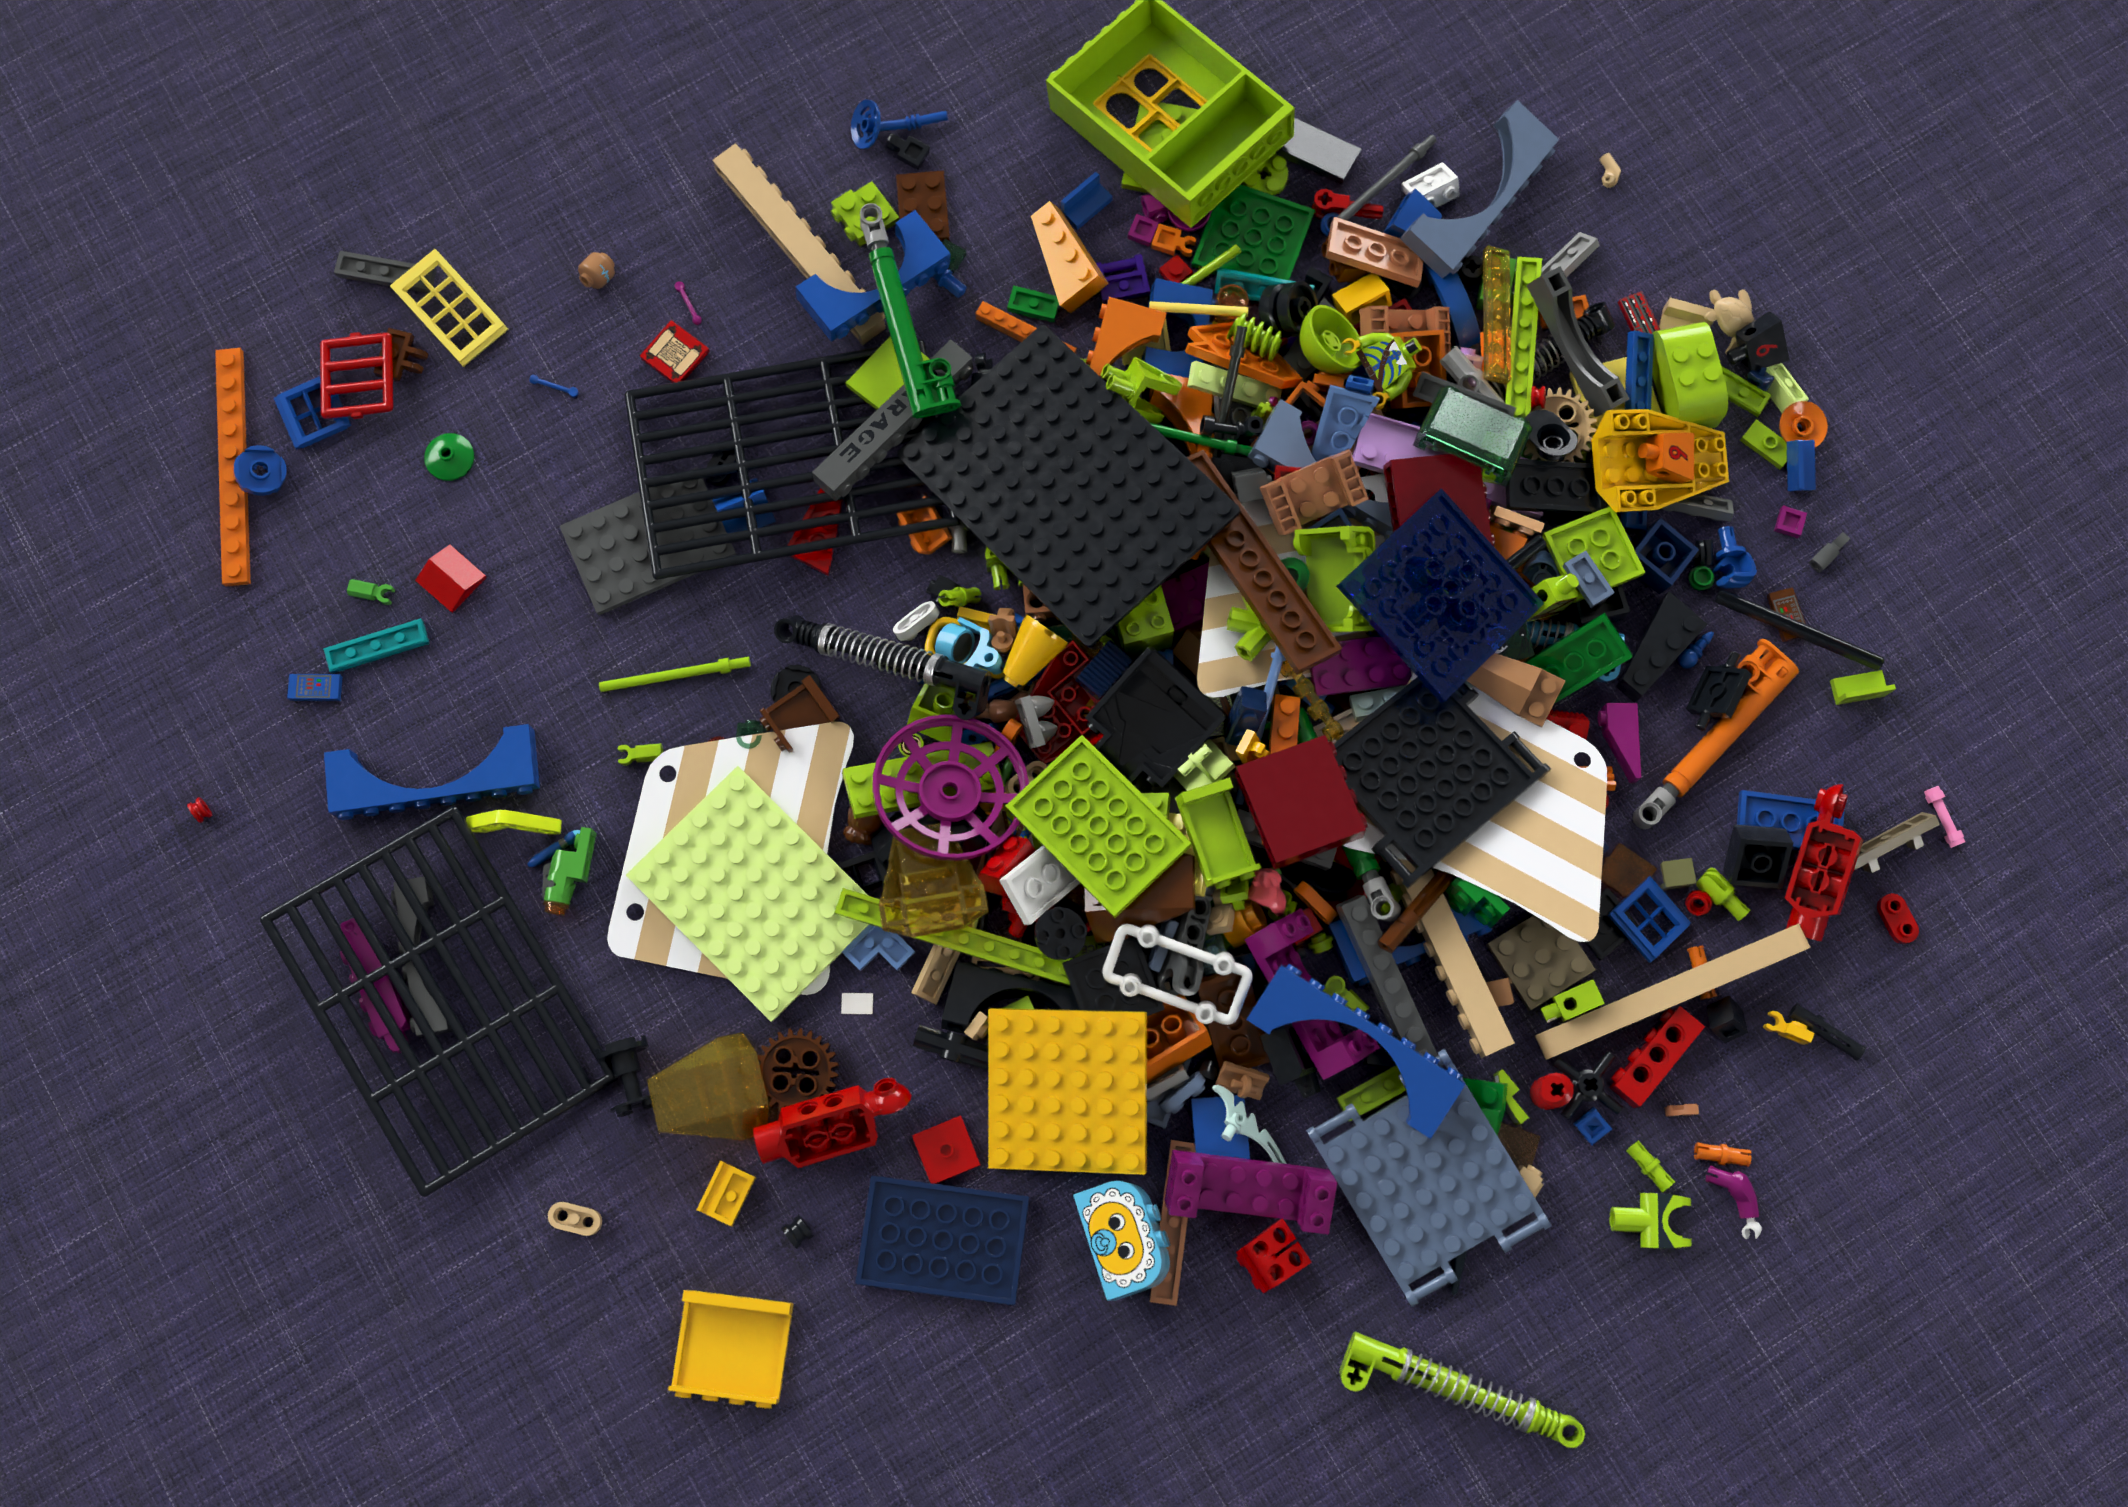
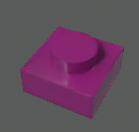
M1136 214L1127 239L1150 247L1159 222Z
M1783 505L1779 510L1774 531L1798 539L1802 534L1807 513Z

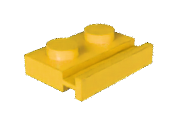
M720 1161L697 1210L733 1227L756 1177Z

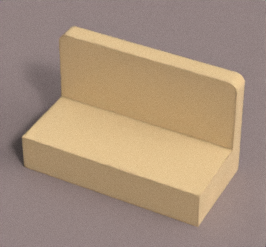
M1669 298L1663 308L1659 328L1663 330L1699 322H1706L1710 327L1713 322H1707L1704 316L1708 311L1714 309Z

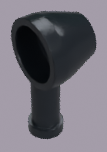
M1202 1058L1192 1074L1199 1071L1206 1079L1204 1084L1214 1086L1219 1076L1218 1063L1210 1058Z

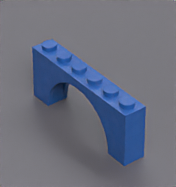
M916 210L895 223V235L899 239L904 251V261L898 272L905 297L909 294L910 290L917 286L925 285L930 277L935 274H942L950 265L951 253ZM817 274L796 286L797 300L831 342L837 338L845 337L855 326L865 324L875 313L884 311L878 288L861 293L841 291L825 283Z
M1450 907L1466 942L1469 941L1467 936L1477 933V936L1480 937L1492 932V929L1487 925L1481 924L1476 919L1475 913L1472 910L1464 917L1461 913L1455 912ZM1340 919L1329 924L1326 929L1329 935L1333 937L1332 943L1351 985L1357 982L1359 986L1370 983L1342 920ZM1426 941L1411 946H1398L1392 953L1397 966L1406 963L1408 967L1422 961L1420 956L1427 954L1423 945Z

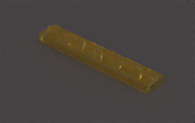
M1488 245L1483 250L1484 379L1506 385L1511 381L1510 251Z

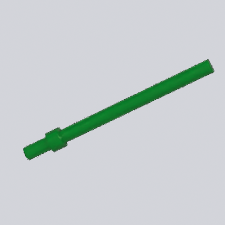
M1150 423L1164 437L1224 450L1225 454L1234 455L1236 453L1248 456L1252 449L1251 446L1238 444L1237 440L1227 438L1226 441Z

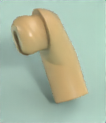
M1606 153L1599 159L1606 169L1602 177V183L1605 187L1611 188L1618 183L1621 169L1611 154Z

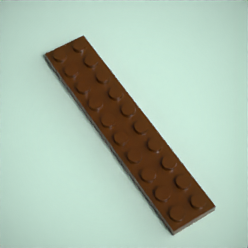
M1201 450L1188 456L1187 458L1240 507V514L1211 539L1207 545L1296 675L1340 654L1342 647L1205 451Z

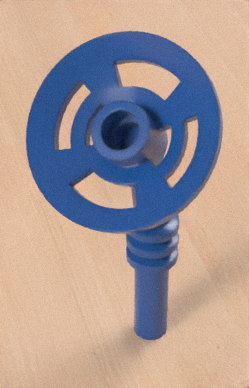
M866 99L857 105L853 113L851 136L858 148L868 149L875 143L881 131L900 129L911 131V128L916 130L917 127L920 129L923 125L947 121L948 114L947 111H941L922 116L916 114V117L911 115V118L906 116L905 119L881 121L877 104L872 100ZM868 107H870V110L866 111V112L864 113V115H862L863 112H864ZM859 124L864 134L862 138L860 137Z

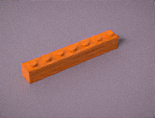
M982 301L975 313L976 320L1019 342L1024 341L1037 329ZM1065 343L1075 354H1077V348Z

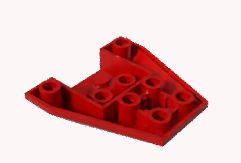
M1074 640L1050 661L1030 693V696H1045L1055 700L1052 708L1045 715L1039 717L1038 721L1051 722L1057 725L1058 729L1045 745L1031 749L1043 763L1055 760L1081 735L1092 745L1097 744L1104 736L1101 732L1099 734L1093 732L1087 726L1088 722L1086 721L1088 720L1082 715L1084 709L1090 712L1104 696L1102 695L1099 700L1095 699L1075 681L1078 675L1091 662L1092 658ZM1090 699L1095 703L1092 707L1086 706ZM1018 713L1015 720L1021 723L1020 716ZM1022 727V730L1019 735L1028 745L1026 735Z

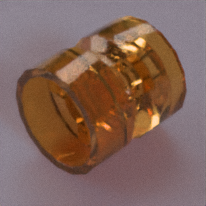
M1225 285L1219 290L1215 305L1247 307L1248 294L1239 285ZM1213 315L1217 324L1234 322L1237 318L1236 316Z

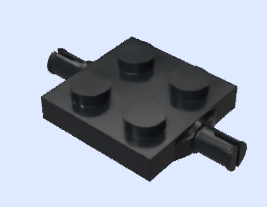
M1731 651L1726 663L1723 665L1706 666L1686 707V710L1691 714L1700 715L1695 725V728L1705 731L1711 718L1732 717L1752 675L1747 669L1735 668L1741 657L1739 653Z

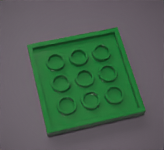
M1240 184L1212 209L1191 267L1200 270L1237 244L1242 252L1220 268L1290 280L1315 209ZM1217 270L1211 274L1217 275Z

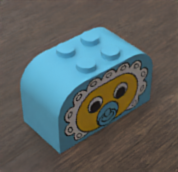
M1111 1181L1073 1195L1107 1301L1119 1300L1159 1285L1166 1278L1170 1268V1257L1167 1250L1170 1242L1166 1231H1161L1158 1223L1161 1220L1160 1211L1157 1205H1152L1151 1199L1144 1189L1123 1181Z

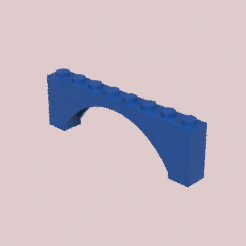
M529 724L503 727L504 734L498 744L480 765L456 781L433 788H404L382 781L368 772L358 761L357 754L350 749L324 752L328 813L339 820H348L354 818L356 814L376 816L379 815V811L389 810L391 813L405 811L406 807L413 806L415 809L430 808V804L434 803L453 805L456 804V800L466 799L467 802H476L482 800L484 796L504 798L507 797V793L517 792L519 795L531 794L534 789H540L535 731Z
M1288 963L1287 967L1281 964L1248 1015L1247 1021L1268 1034L1274 1028L1282 1025L1313 1019L1342 1022L1367 1033L1384 1047L1401 1072L1409 1102L1407 1124L1431 1139L1466 1085L1461 1080L1463 1075L1450 1066L1445 1070L1438 1065L1440 1060L1430 1053L1425 1052L1422 1055L1414 1050L1417 1045L1407 1038L1402 1037L1400 1041L1391 1035L1394 1030L1382 1022L1378 1026L1369 1021L1371 1016L1358 1007L1355 1011L1346 1006L1348 1001L1334 992L1330 996L1323 991L1325 986L1313 978L1310 981L1300 976L1302 971Z

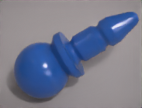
M1710 631L1704 634L1695 644H1689L1687 649L1677 657L1678 664L1686 669L1694 667L1698 662V658L1703 656L1702 650L1711 642L1714 633Z

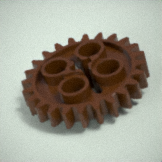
M799 1028L797 1035H794L792 1029H788L787 1037L778 1032V1041L770 1037L768 1039L771 1046L769 1048L761 1046L765 1052L764 1056L756 1055V1058L761 1061V1065L753 1066L754 1069L760 1071V1074L753 1077L754 1080L761 1081L756 1090L766 1091L761 1097L763 1100L772 1098L769 1103L770 1107H774L779 1103V1112L783 1107L830 1094L827 1091L828 1087H837L831 1082L832 1078L839 1077V1074L832 1072L833 1068L839 1066V1063L831 1062L836 1053H827L831 1045L826 1043L821 1046L823 1037L818 1036L813 1040L814 1032L811 1030L807 1036H804L802 1028ZM783 1050H789L791 1053V1059L786 1064H781L778 1060V1056ZM808 1053H816L818 1059L816 1064L810 1067L806 1066L804 1063L805 1056ZM796 1065H798V1068L802 1070L819 1071V1075L797 1074V1078H794V1075L791 1073L774 1072L773 1068L795 1069ZM785 1076L788 1079V1085L784 1090L779 1091L775 1087V1082L777 1078ZM806 1079L814 1081V1089L809 1093H804L801 1089V1084Z

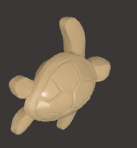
M1744 289L1739 291V299L1733 297L1721 298L1717 290L1710 291V300L1714 305V310L1708 311L1704 319L1707 322L1717 320L1721 330L1726 335L1732 337L1725 353L1738 347L1735 336L1737 331L1755 320L1752 314L1749 295Z

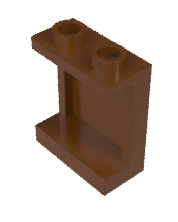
M810 675L802 680V684L770 707L767 709L763 707L759 710L763 716L759 720L767 732L772 729L777 735L774 741L783 752L787 749L789 753L793 751V748L780 730L841 721L838 713Z

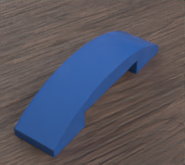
M1423 262V271L1429 285H1434L1443 307H1449L1450 323L1452 325L1450 332L1456 346L1459 349L1461 347L1469 348L1481 342L1480 330L1473 307L1457 273L1454 275L1449 273L1442 279Z
M1363 364L1354 369L1352 375H1349L1345 389L1372 395L1375 388L1373 385L1374 380L1370 379Z

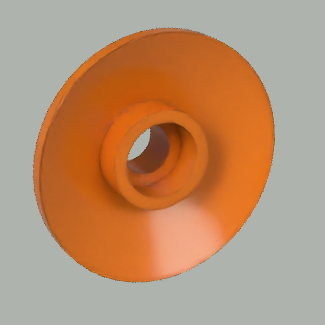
M1799 401L1789 405L1783 411L1779 428L1781 436L1786 443L1793 440H1815V447H1817L1826 437L1828 424L1824 412L1817 405L1808 401ZM1798 423L1802 426L1801 432L1797 428Z

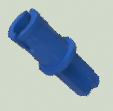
M948 269L942 274L932 276L937 281L938 286L945 287L955 297L960 298L965 294L966 286L952 275L951 270Z

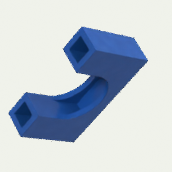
M1156 278L1150 290L1149 302L1215 305V299H1212V289ZM1166 312L1169 315L1182 319L1189 329L1192 326L1212 324L1209 321L1210 315ZM1146 347L1141 355V360L1167 374L1189 378L1192 362H1204L1203 359L1187 354L1185 350L1172 352Z

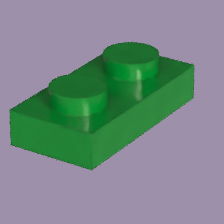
M1013 285L1007 311L1054 323L1059 302L1055 295Z

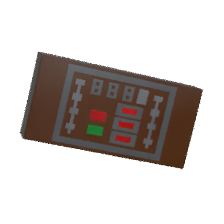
M1793 587L1767 595L1771 610L1806 624ZM1778 629L1782 642L1798 638Z

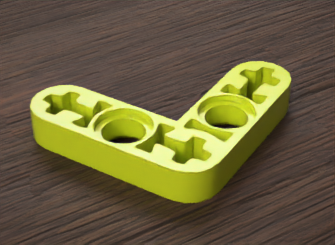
M494 810L466 817L468 826L475 833H487L511 828L549 835L561 834L562 820L509 810Z

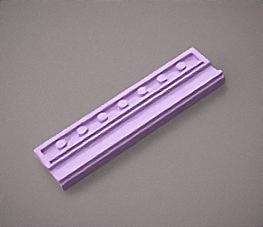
M1371 413L1356 438L1352 456L1356 466L1384 474L1383 465L1390 460L1444 455L1445 453L1426 447L1432 430ZM1506 453V460L1508 458L1527 459L1510 453ZM1483 482L1487 487L1486 498L1492 500L1491 505L1506 509L1505 482L1501 485ZM1511 510L1537 519L1543 516V512Z

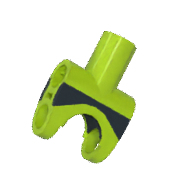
M1640 1193V1208L1611 1207L1609 1217L1611 1230L1640 1232L1641 1248L1670 1249L1692 1246V1239L1676 1235L1668 1224L1670 1213L1676 1208L1691 1206V1198L1672 1194Z

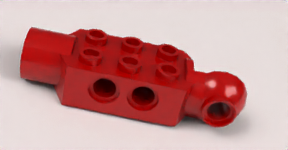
M1844 784L1831 786L1827 790L1820 789L1814 806V811L1819 812L1817 821L1807 825L1785 895V899L1792 905L1786 929L1799 924L1806 938L1822 942L1829 917L1840 915L1863 843V839L1855 831L1833 824L1835 817H1842L1848 795L1843 794Z
M883 1078L876 1082L874 1090L869 1092L857 1085L783 1107L780 1110L778 1121L753 1128L754 1140L761 1162L765 1164L786 1158L794 1166L801 1168L874 1146L878 1138L875 1116L892 1114L901 1110L910 1102L911 1093L906 1086L898 1083L894 1078Z

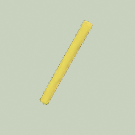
M1149 302V308L1168 313L1240 317L1245 312L1247 313L1246 317H1248V307Z

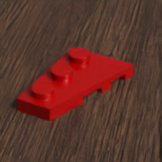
M820 488L817 494L825 492ZM843 500L810 505L802 520L841 513ZM839 524L795 531L787 546L835 538ZM834 548L792 555L790 557L829 576Z

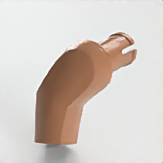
M1019 691L1009 700L994 699L992 702L987 703L985 711L974 717V719H990L994 723L1006 722L1011 718L1015 719L1018 715V710L1014 700L1029 695Z

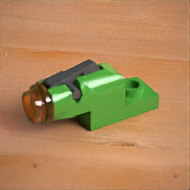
M581 827L580 834H576L574 848L577 849L576 852L556 850L551 862L543 866L542 898L544 899V912L565 915L566 910L569 909L571 897L576 887L574 881L587 883L597 834L592 828Z

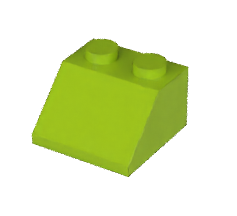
M924 683L911 708L907 725L929 716L955 715L953 701L956 689L945 685L936 687ZM933 727L919 732L941 742L951 741L952 727Z

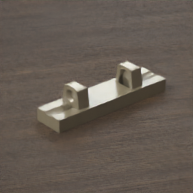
M1921 812L1863 843L1854 870L1861 866L1865 872L1874 873L1880 870L1877 858L1906 843L1908 848L1914 850L1923 847L1924 843L1921 834L1940 825L1937 816Z

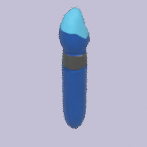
M580 830L569 832L565 838L558 840V842L536 854L529 860L528 867H536L551 858L556 850H562L568 845L574 844L576 834H580Z

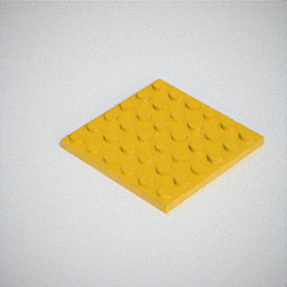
M988 1009V1168L1145 1175L1147 1173V1012Z

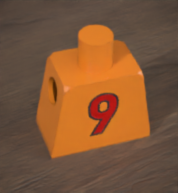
M1662 433L1647 438L1646 443H1642L1639 446L1638 456L1646 459V472L1672 484H1681L1694 480V433Z

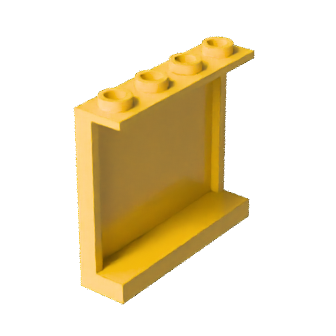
M683 1290L682 1301H684L672 1385L668 1387V1391H675V1396L682 1398H691L692 1394L702 1395V1400L718 1401V1397L729 1398L728 1403L745 1405V1400L756 1402L755 1406L760 1408H772V1404L779 1403L794 1303Z

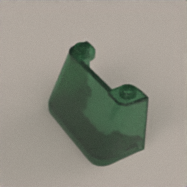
M1446 386V388L1441 387L1438 390L1417 433L1413 446L1425 450L1427 445H1433L1434 451L1438 452L1439 449H1442L1486 469L1484 473L1487 475L1493 472L1496 475L1494 482L1506 487L1533 429L1530 426V422L1525 418L1510 416L1461 394L1453 386Z

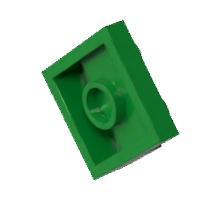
M1459 877L1445 890L1448 894L1446 899L1455 912L1461 913L1465 917L1472 910L1475 913L1476 919L1481 924L1487 925L1490 929L1510 909L1496 894Z

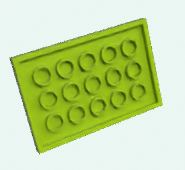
M1083 735L1074 741L1006 805L1007 810L1114 918L1125 910L1192 846V843Z

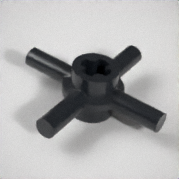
M1607 1051L1593 1070H1582L1580 1072L1560 1057L1555 1060L1553 1066L1572 1079L1575 1094L1560 1113L1564 1118L1570 1120L1583 1101L1599 1100L1615 1114L1618 1115L1623 1106L1604 1092V1081L1602 1079V1075L1615 1059L1613 1054ZM1590 1080L1592 1083L1590 1087L1593 1089L1586 1091L1584 1089L1586 1085L1583 1082Z

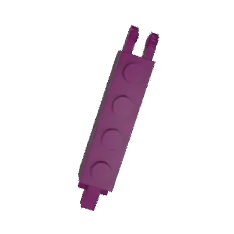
M352 918L341 923L340 926L367 974L382 966L355 919ZM340 951V956L346 966L349 965L342 951ZM349 965L350 970L352 972V974L349 975V978L351 983H353L356 980H358V978L356 977L351 966ZM386 975L373 984L408 1041L405 1031L411 1028V1016L390 978ZM360 990L361 998H359V1003L365 1013L368 1012L371 1020L368 1025L372 1034L385 1040L392 1052L401 1053L365 990Z

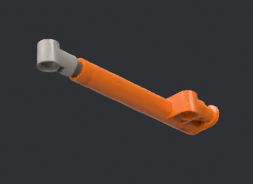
M1760 639L1757 642V649L1751 655H1746L1735 667L1747 669L1752 675L1732 717H1722L1676 765L1671 773L1663 779L1664 786L1658 787L1634 811L1633 822L1637 827L1649 829L1659 822L1664 814L1675 804V798H1682L1689 791V788H1692L1797 676L1799 669L1796 664L1770 641ZM1643 810L1651 813L1652 821L1644 819L1642 815Z

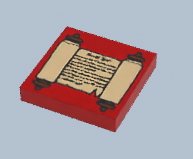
M671 320L643 351L640 358L674 383L685 381L710 350Z

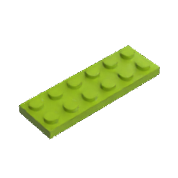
M991 741L969 745L984 753L988 758L995 753ZM949 750L929 753L926 757L932 765L948 761ZM963 752L959 753L958 762L968 766L970 769L973 770L981 764L974 757ZM908 757L887 760L882 774L897 778L902 764ZM917 761L908 770L904 780L920 783L924 770ZM876 762L843 768L842 770L854 819L878 815L872 793L873 772ZM997 764L996 768L998 769L1000 776L1002 778L999 765ZM989 772L979 778L981 792L989 793L996 791L994 781ZM880 785V796L885 813L899 811L895 789ZM953 787L943 788V793L947 796L957 794ZM903 791L904 801L908 809L922 806L918 794Z

